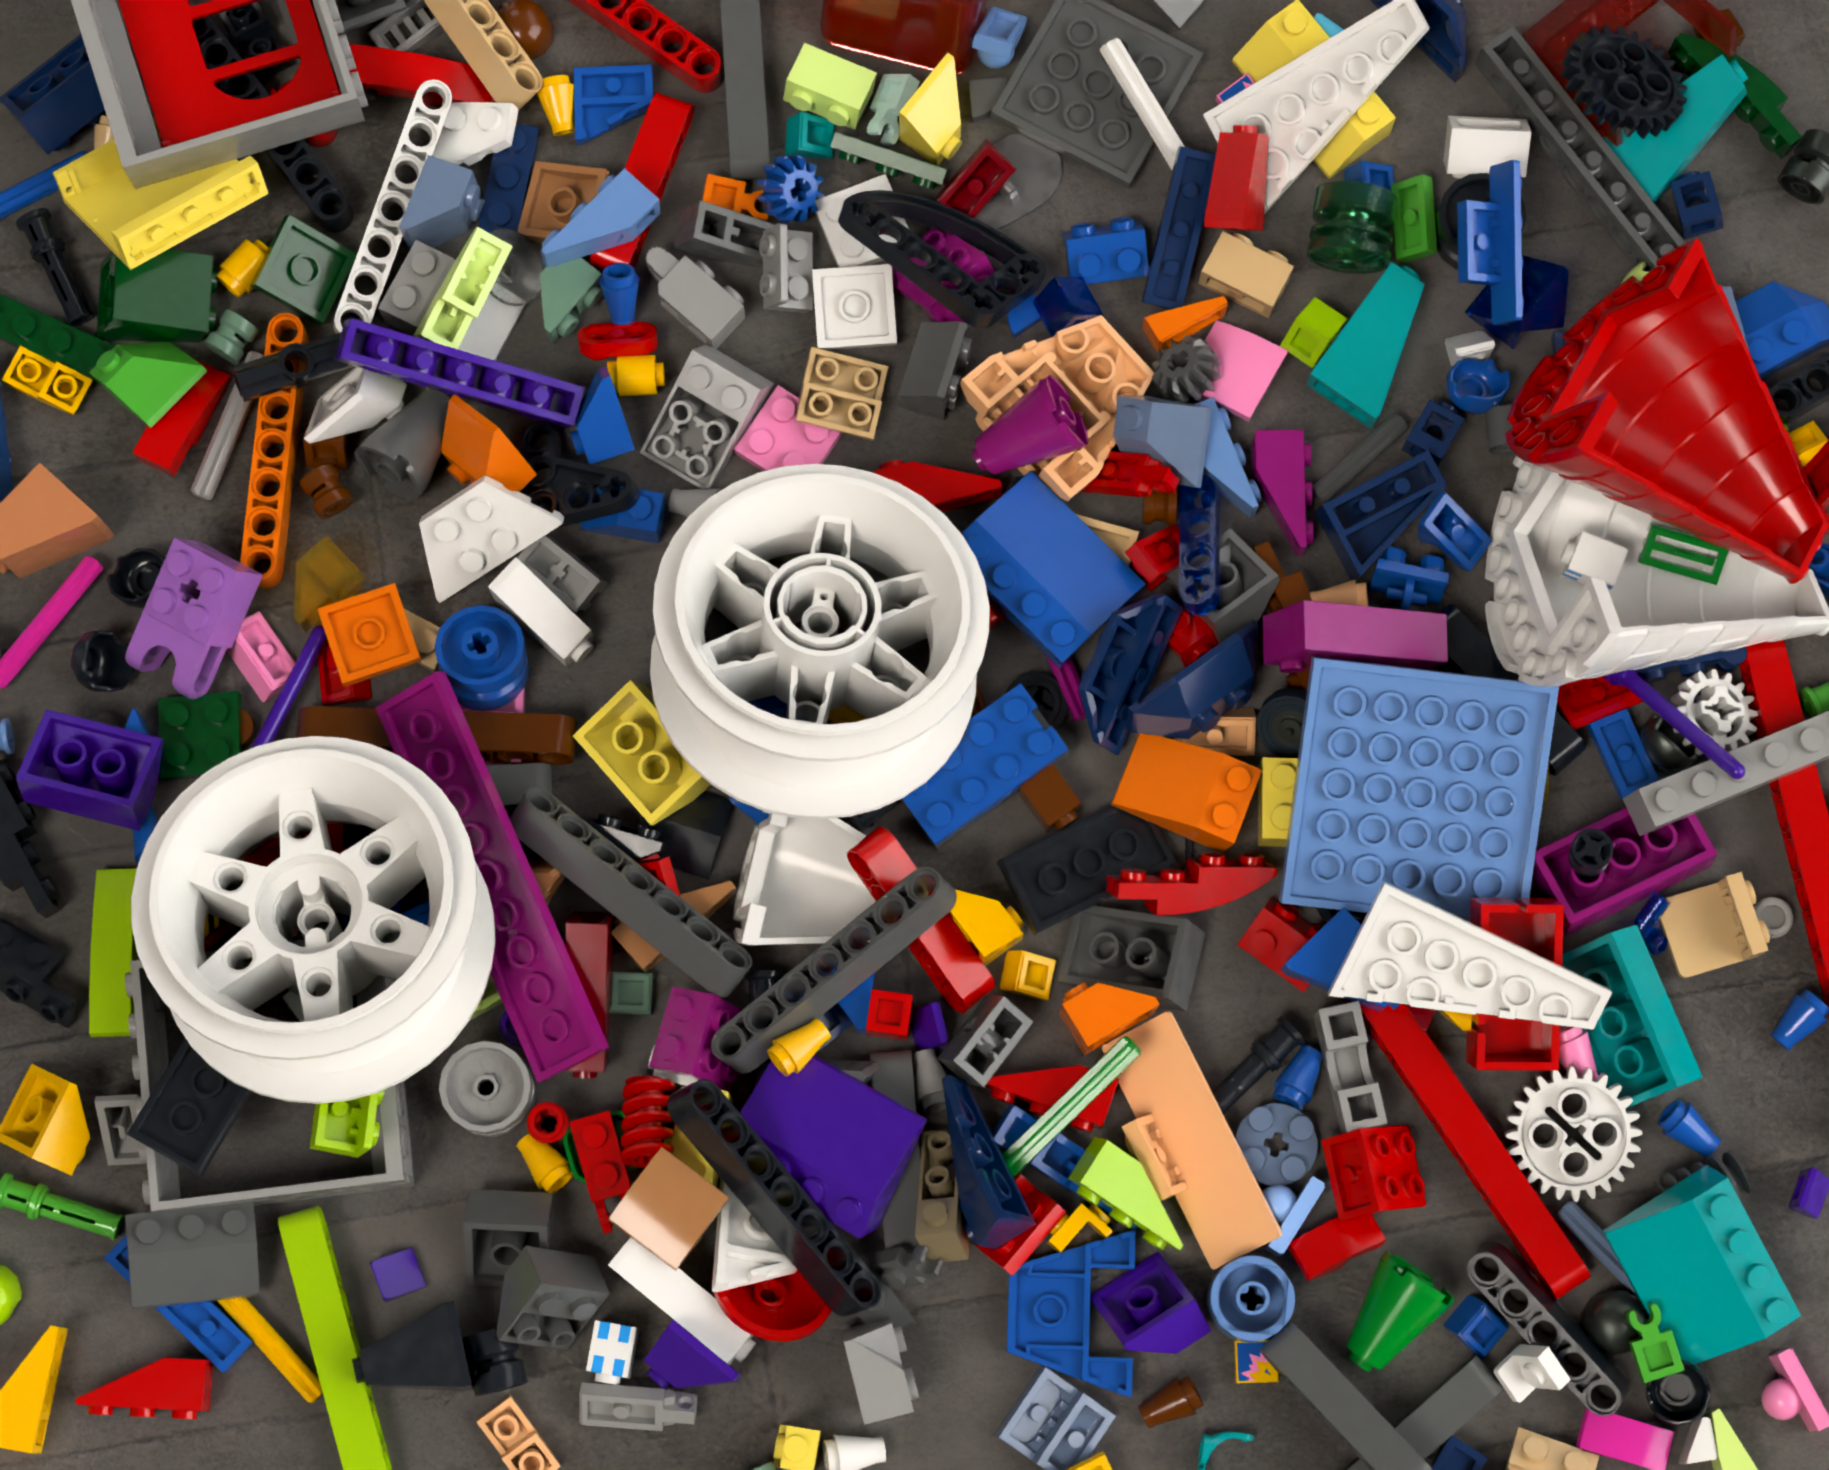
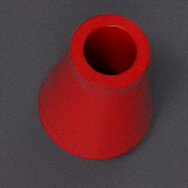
M554 1102L537 1104L531 1109L527 1117V1129L530 1135L541 1143L558 1141L564 1136L568 1128V1116L565 1110ZM548 1119H556L555 1130L547 1132L544 1129L545 1122Z

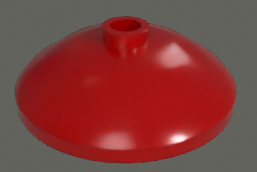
M798 1270L794 1274L721 1292H714L720 1308L735 1325L753 1336L770 1341L788 1342L805 1338L816 1332L826 1322L832 1311Z

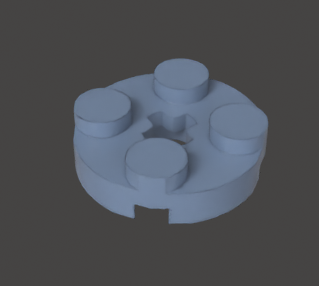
M1270 1103L1255 1108L1240 1122L1235 1133V1139L1257 1183L1267 1187L1272 1185L1286 1186L1300 1180L1311 1169L1317 1156L1318 1140L1312 1121L1304 1116L1300 1110L1290 1105ZM1274 1134L1281 1135L1282 1142L1287 1143V1150L1280 1151L1278 1157L1271 1156L1270 1148L1264 1146L1265 1139H1272Z

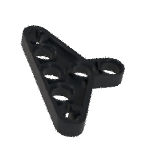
M533 422L523 431L521 436V455L536 473L543 468H551V474L541 483H535L533 478L520 493L530 497L531 503L537 506L545 502H552L550 512L552 513L553 510H556L564 516L563 524L559 527L621 513L632 508L639 497L638 486L627 473L563 459L561 436L549 422ZM550 434V439L544 447L533 448V443L539 435ZM623 486L624 488L619 490V496L614 497L613 495L618 493V487ZM596 487H599L603 493L598 494ZM582 493L590 494L587 504L583 507H572L573 501L578 495Z

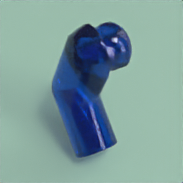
M1653 892L1634 920V925L1638 926L1645 945L1652 955L1662 954L1668 946V939L1662 935L1659 919L1671 902L1657 892Z

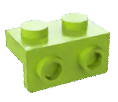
M385 1090L349 1101L315 1104L309 1149L356 1158L369 1151L378 1141L380 1124L375 1119L377 1106L381 1104Z

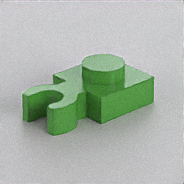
M1653 1302L1647 1303L1650 1317L1646 1322H1639L1637 1320L1635 1310H1626V1319L1629 1325L1636 1329L1640 1336L1628 1342L1643 1383L1685 1370L1672 1330L1666 1328L1659 1331L1658 1329L1661 1322V1312L1659 1307Z

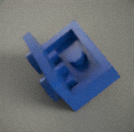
M1121 217L1112 219L1110 225L1095 227L1094 223H1079L1072 225L1071 231L1062 232L1066 247L1071 287L1148 275L1149 264L1145 229L1141 222H1134V218Z

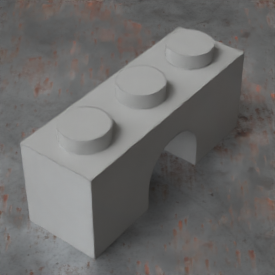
M1359 1001L1317 1010L1313 1017L1321 1052L1324 1056L1323 1060L1340 1133L1343 1134L1360 1128L1385 1126L1387 1118L1379 1084L1374 1082L1368 1062L1366 1049L1368 1038Z

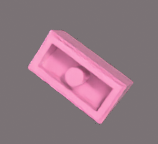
M260 611L244 618L233 647L226 649L263 703L271 700L281 692L296 663Z

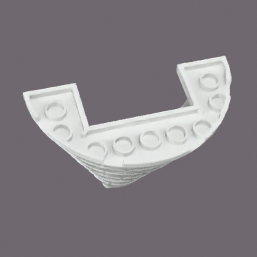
M1517 456L1515 457L1513 464L1519 468L1512 491L1501 492L1490 533L1492 542L1488 546L1485 579L1494 583V601H1488L1485 604V613L1491 643L1496 656L1505 670L1519 675L1518 681L1536 687L1551 688L1582 679H1593L1626 670L1643 669L1674 660H1687L1718 651H1731L1766 641L1776 642L1811 634L1824 636L1828 633L1829 608L1813 570L1809 569L1807 575L1799 582L1790 584L1783 576L1743 559L1739 554L1728 550L1718 583L1714 585L1641 564L1637 560L1642 552V545L1648 533L1649 523L1685 533L1689 532L1656 520L1647 513L1609 499L1602 493L1567 480L1555 472L1523 461ZM1582 531H1585L1628 549L1616 583L1610 591H1608L1604 580L1590 577L1587 583L1582 585L1561 576L1565 563L1560 562V557L1568 539L1575 541L1577 536ZM1657 535L1655 539L1658 542L1714 558L1718 554V552L1660 535ZM1653 549L1650 554L1652 557L1711 573L1713 569L1712 566Z

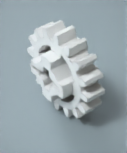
M1712 669L1706 674L1699 671L1677 686L1680 692L1673 695L1671 701L1678 706L1677 709L1727 752L1749 744L1750 740L1747 736L1757 730V727L1749 722L1758 716L1757 711L1751 710L1748 707V704L1754 700V697H1744L1741 692L1745 684L1743 682L1735 686L1731 684L1732 674L1730 673L1719 678L1716 669ZM1701 691V695L1696 697V703H1693L1696 694ZM1673 728L1674 733H1679L1675 728ZM1684 738L1682 744L1687 746L1691 742ZM1697 747L1695 748L1696 755L1700 756L1703 754Z

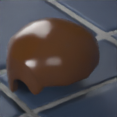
M512 0L501 4L497 10L498 15L532 61L545 54L553 42L554 26L545 11L538 4L530 0Z

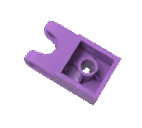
M174 538L127 648L126 662L129 666L140 672L154 671L160 668L171 651L176 662L172 680L174 689L189 699H197L204 696L214 680L226 649L233 647L263 575L200 541Z

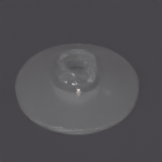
M510 229L494 230L490 234L513 247L490 294L498 301L507 305L522 306L537 298L541 292L539 274L544 270L541 256L531 241L522 234Z

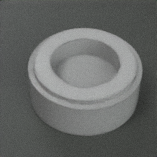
M1768 897L1753 906L1758 920L1762 919L1765 922L1770 940L1780 938L1791 929L1793 913L1790 906L1782 899Z

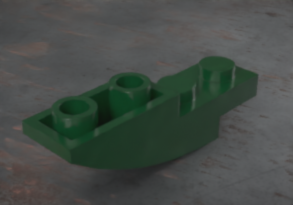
M1683 33L1675 37L1668 50L1670 59L1675 61L1674 67L1680 73H1686L1689 77L1722 54L1728 63L1736 59L1749 78L1743 82L1747 94L1734 109L1736 115L1743 122L1750 123L1758 132L1762 145L1768 151L1775 152L1780 159H1783L1794 150L1802 136L1780 112L1788 97L1774 82L1753 65L1721 46Z

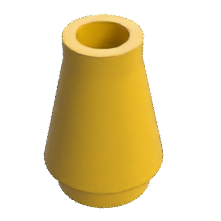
M555 75L543 78L542 88L537 92V96L551 125L553 135L563 136L574 133V84L570 83L568 75Z
M815 1018L810 1023L772 1041L773 1046L767 1049V1053L773 1064L784 1076L787 1077L793 1072L798 1074L821 1046L831 1038V1035L825 1025Z
M530 1133L517 1143L516 1147L521 1152L538 1189H545L547 1193H555L573 1178L568 1159L548 1143H541L535 1140Z

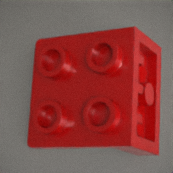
M1407 1125L1360 1128L1321 1140L1339 1222L1350 1221L1385 1211L1416 1209L1426 1206L1425 1184L1419 1173L1415 1155V1142Z

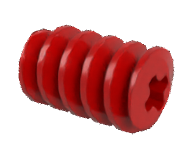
M650 1075L634 1076L626 1079L625 1084L627 1085L622 1090L623 1098L627 1101L622 1105V1112L626 1117L623 1118L621 1127L626 1133L621 1137V1144L625 1149L622 1150L620 1159L622 1163L628 1166L645 1168L661 1147L671 1154L674 1152L672 1145L662 1143V1140L672 1138L674 1131L673 1129L662 1127V1124L673 1121L668 1111H663V1108L667 1107L670 1097L663 1095V1092L674 1090L675 1083L668 1079Z

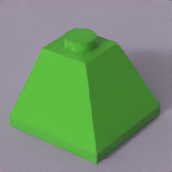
M171 342L117 344L112 350L100 356L96 366L89 373L119 404L151 428L207 370Z

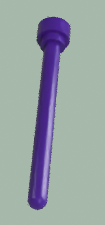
M322 625L313 628L251 748L274 741L327 639Z
M1626 670L1602 676L1611 685L1626 686L1731 778L1741 779L1745 775V767L1638 676L1636 674L1637 670Z

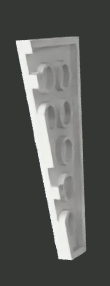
M1393 0L1203 114L1217 143L1220 132L1232 133L1233 125L1257 126L1256 133L1269 136L1265 214L1430 29L1415 0Z
M1384 881L1328 991V995L1344 998L1345 996L1366 999V1001L1400 1003L1410 1005L1411 1007L1475 1015L1479 1013L1494 1015L1499 1018L1534 1020L1545 1024L1594 1029L1612 994L1609 988Z

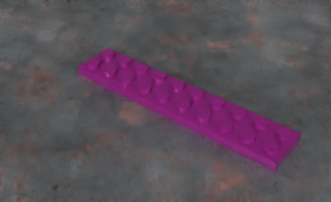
M434 672L375 707L394 753L422 770L442 789L457 810L468 833L474 858L487 885L494 912L495 948L490 974L537 1083H540L608 1049L609 1045L446 672Z

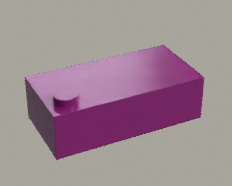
M1303 600L1263 616L1264 665L1280 666V672L1298 673L1303 672L1304 668L1310 669L1311 657L1314 656L1427 670L1448 662L1447 616L1440 613Z
M1624 808L1537 850L1532 878L1543 898H1553L1564 905L1563 934L1567 937L1710 868L1717 856V852L1695 814L1639 836L1627 808ZM1589 828L1605 832L1613 844V855L1607 868L1600 875L1586 877L1576 873L1571 868L1568 860L1569 849L1575 836L1582 830ZM1588 856L1583 857V858H1587V859H1592L1593 862H1594V859H1593V858H1590V857H1588Z

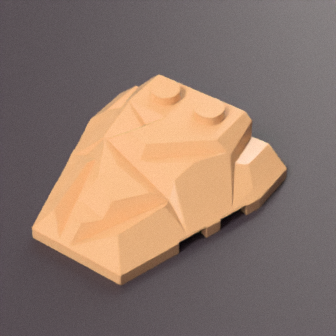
M1102 315L1057 331L1055 336L1039 342L1032 340L1024 343L1020 349L1004 355L1002 352L991 355L960 381L968 403L977 411L975 420L983 432L1040 379L1051 375L1061 383L1072 399L1067 403L1073 413L1079 411L1083 419L1089 443L1082 447L1081 450L1017 469L1024 476L1032 471L1057 497L1066 501L1072 499L1098 476L1107 456L1116 444L1113 432L1118 395H1144L1154 375L1153 370Z

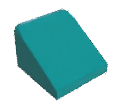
M801 111L788 118L786 123L785 155L790 157L791 155H799L802 158H832L833 148L830 145L834 136V124L825 117Z

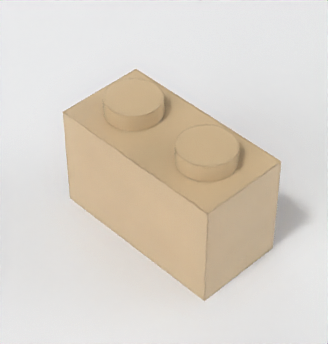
M1222 231L1201 271L1198 284L1269 319L1290 280L1294 266L1289 264L1288 259L1278 252L1272 250L1265 252L1254 247L1253 242L1239 233H1232L1230 235Z

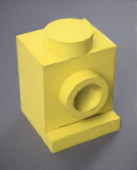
M780 1424L774 1449V1466L789 1470H815L822 1431Z

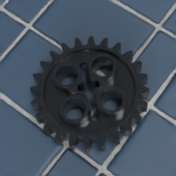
M1604 25L1600 32L1595 27H1591L1587 34L1582 31L1577 39L1573 40L1565 52V58L1561 62V65L1565 67L1561 77L1570 80L1565 89L1577 93L1572 100L1574 103H1584L1587 106L1583 114L1595 113L1597 115V125L1607 121L1610 123L1611 132L1615 133L1618 127H1621L1626 137L1629 138L1635 130L1642 139H1645L1649 132L1655 137L1662 130L1667 132L1684 111L1682 107L1687 102V98L1683 94L1687 86L1678 83L1683 77L1682 73L1671 71L1675 61L1662 58L1665 51L1663 48L1654 51L1651 48V39H1647L1642 43L1638 41L1636 31L1629 37L1625 35L1623 28L1620 26L1615 33L1607 25Z

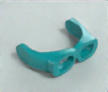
M1232 1431L1211 1435L1202 1434L1196 1470H1205L1210 1454L1221 1442L1232 1438L1240 1439L1242 1442L1253 1441L1254 1435Z

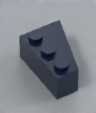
M1426 450L1316 509L1314 512L1350 580L1361 577L1369 566L1417 518L1447 484L1429 450Z

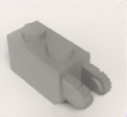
M656 246V248L652 247L651 250H648L645 258L648 272L651 273V277L654 276V279L658 282L661 307L700 341L717 349L746 318L744 306L742 305L744 303L743 298L732 287L727 285L725 288H722L714 281V273L702 261L697 260L694 263L686 255L679 261L672 254L666 252L665 249H662V247L658 248Z

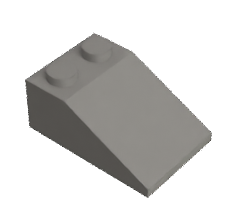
M415 240L378 307L384 322L413 336L454 264L455 259ZM494 284L478 317L472 319L458 350L497 361L525 310L526 303Z

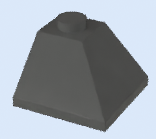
M1231 528L1167 575L1168 580L1184 603L1213 630L1218 644L1254 620L1258 623L1280 581L1279 575Z

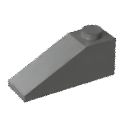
M699 200L680 210L673 248L711 260L763 268V257H761L759 252L760 239L763 231L775 224Z

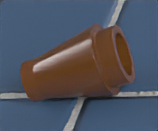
M1188 1375L1182 1379H1179L1177 1376L1149 1400L1139 1405L1138 1408L1150 1429L1158 1424L1196 1415V1410L1204 1406V1403L1194 1382Z

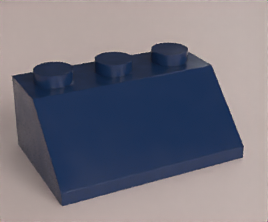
M81 34L0 97V102L47 155L52 151H59L71 142L72 135L82 127H89L99 121L105 110Z

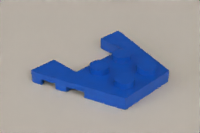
M1136 1231L1124 1232L1062 1251L1061 1253L1058 1252L1024 1262L1013 1276L1009 1274L1007 1353L1119 1395L1132 1397L1133 1358L1089 1356L1091 1269H1135Z

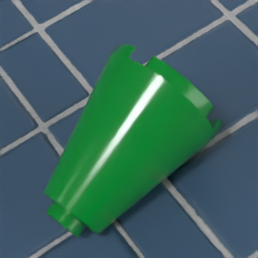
M1385 1250L1380 1257L1346 1345L1352 1351L1349 1359L1368 1372L1373 1367L1382 1370L1452 1305L1455 1297L1444 1287L1441 1291L1433 1287V1279L1398 1255L1394 1254L1392 1256L1389 1251Z

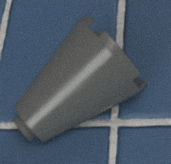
M427 388L361 441L354 454L363 470L370 477L377 472L386 480L382 486L400 497L416 500L419 495L421 496L426 491L441 456L448 403L453 395Z

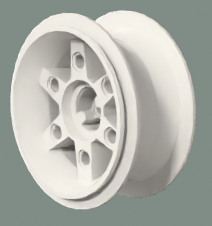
M793 465L759 472L730 484L708 498L689 515L678 529L661 560L655 581L653 600L655 636L651 649L650 679L653 700L661 724L673 746L691 768L712 786L737 801L770 813L809 819L850 817L880 809L904 798L925 784L945 765L959 745L971 718L976 696L977 672L983 661L989 635L990 611L986 584L977 559L963 535L934 505L902 484L869 471L839 465ZM872 577L875 578L876 580L880 581V582H876V583H875L874 580L872 579ZM714 607L739 629L706 643L704 632L708 617ZM801 621L800 629L793 625ZM841 627L846 632L838 634V628ZM928 638L930 649L929 665L923 674L896 651ZM775 695L787 704L786 718H781L758 709L748 702ZM844 705L867 718L857 722L827 724L830 710Z
M309 736L282 739L253 747L232 756L201 775L177 797L161 816L147 840L136 869L131 896V922L138 956L147 978L163 1002L170 1008L177 1026L191 1047L211 1068L233 1083L259 1095L287 1102L321 1104L349 1101L378 1093L405 1081L436 1059L463 1030L484 994L492 969L495 948L494 912L487 885L474 858L470 838L457 810L442 789L419 768L399 755L373 744L347 738ZM339 823L365 825L376 831L339 854L332 849L327 825ZM311 831L307 837L301 839V833ZM280 837V857L267 867L243 861L259 848ZM426 877L430 903L428 925L389 910ZM207 913L242 928L209 959H206L204 949V926ZM335 913H341L350 917L344 932ZM320 922L329 923L324 931L313 927ZM299 929L305 939L306 947L291 943L293 936L297 935ZM377 975L397 979L379 995L365 1004L353 1008V996L371 984ZM288 988L294 994L300 996L305 1021H281L253 1012V1010Z

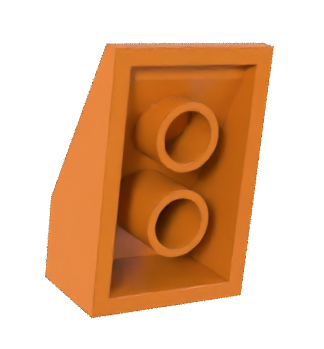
M1138 734L1111 805L1223 853L1236 841L1262 770L1221 752L1163 736Z

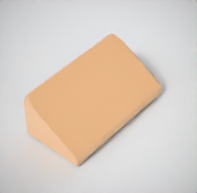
M1240 708L1236 711L1231 709L1221 716L1219 722L1211 730L1205 733L1200 731L1190 739L1175 737L1173 739L1227 755L1254 756L1255 711L1253 708Z

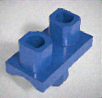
M1389 546L1384 551L1382 558L1377 559L1369 590L1386 593V598L1400 601V610H1409L1411 603L1426 606V602L1441 604L1449 579V573L1444 572V564L1441 557L1432 555L1422 556L1418 567L1405 564L1406 553L1402 549Z

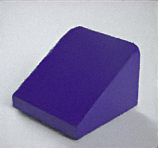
M934 1002L911 1012L910 1026L917 1051L939 1049L947 1046L948 1036L940 1004Z
M1813 1167L1800 1171L1788 1205L1789 1209L1810 1218L1818 1219L1829 1190V1179Z
M412 1247L370 1262L385 1302L393 1301L427 1287Z

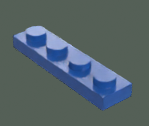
M125 1235L104 1259L130 1283ZM213 1301L155 1307L222 1373H226L254 1344L249 1336Z

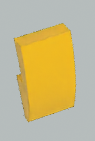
M21 345L2 378L3 384L73 416L93 382L92 379L57 361L54 363Z

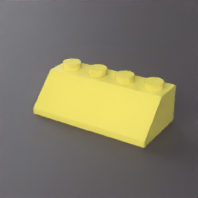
M1295 0L1266 21L1233 57L1232 62L1243 75L1248 73L1256 83L1330 39V37L1299 0ZM1374 91L1313 161L1328 179L1332 178L1389 136L1396 117Z

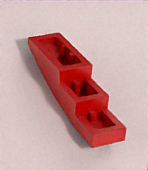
M349 44L357 69L349 72L358 71L363 88L375 89L378 95L414 99L420 85L425 81L434 79L442 81L449 87L452 94L451 102L496 103L469 64L423 54ZM334 74L337 86H339L336 74ZM427 92L422 96L424 105L442 107V102L444 101L438 93Z

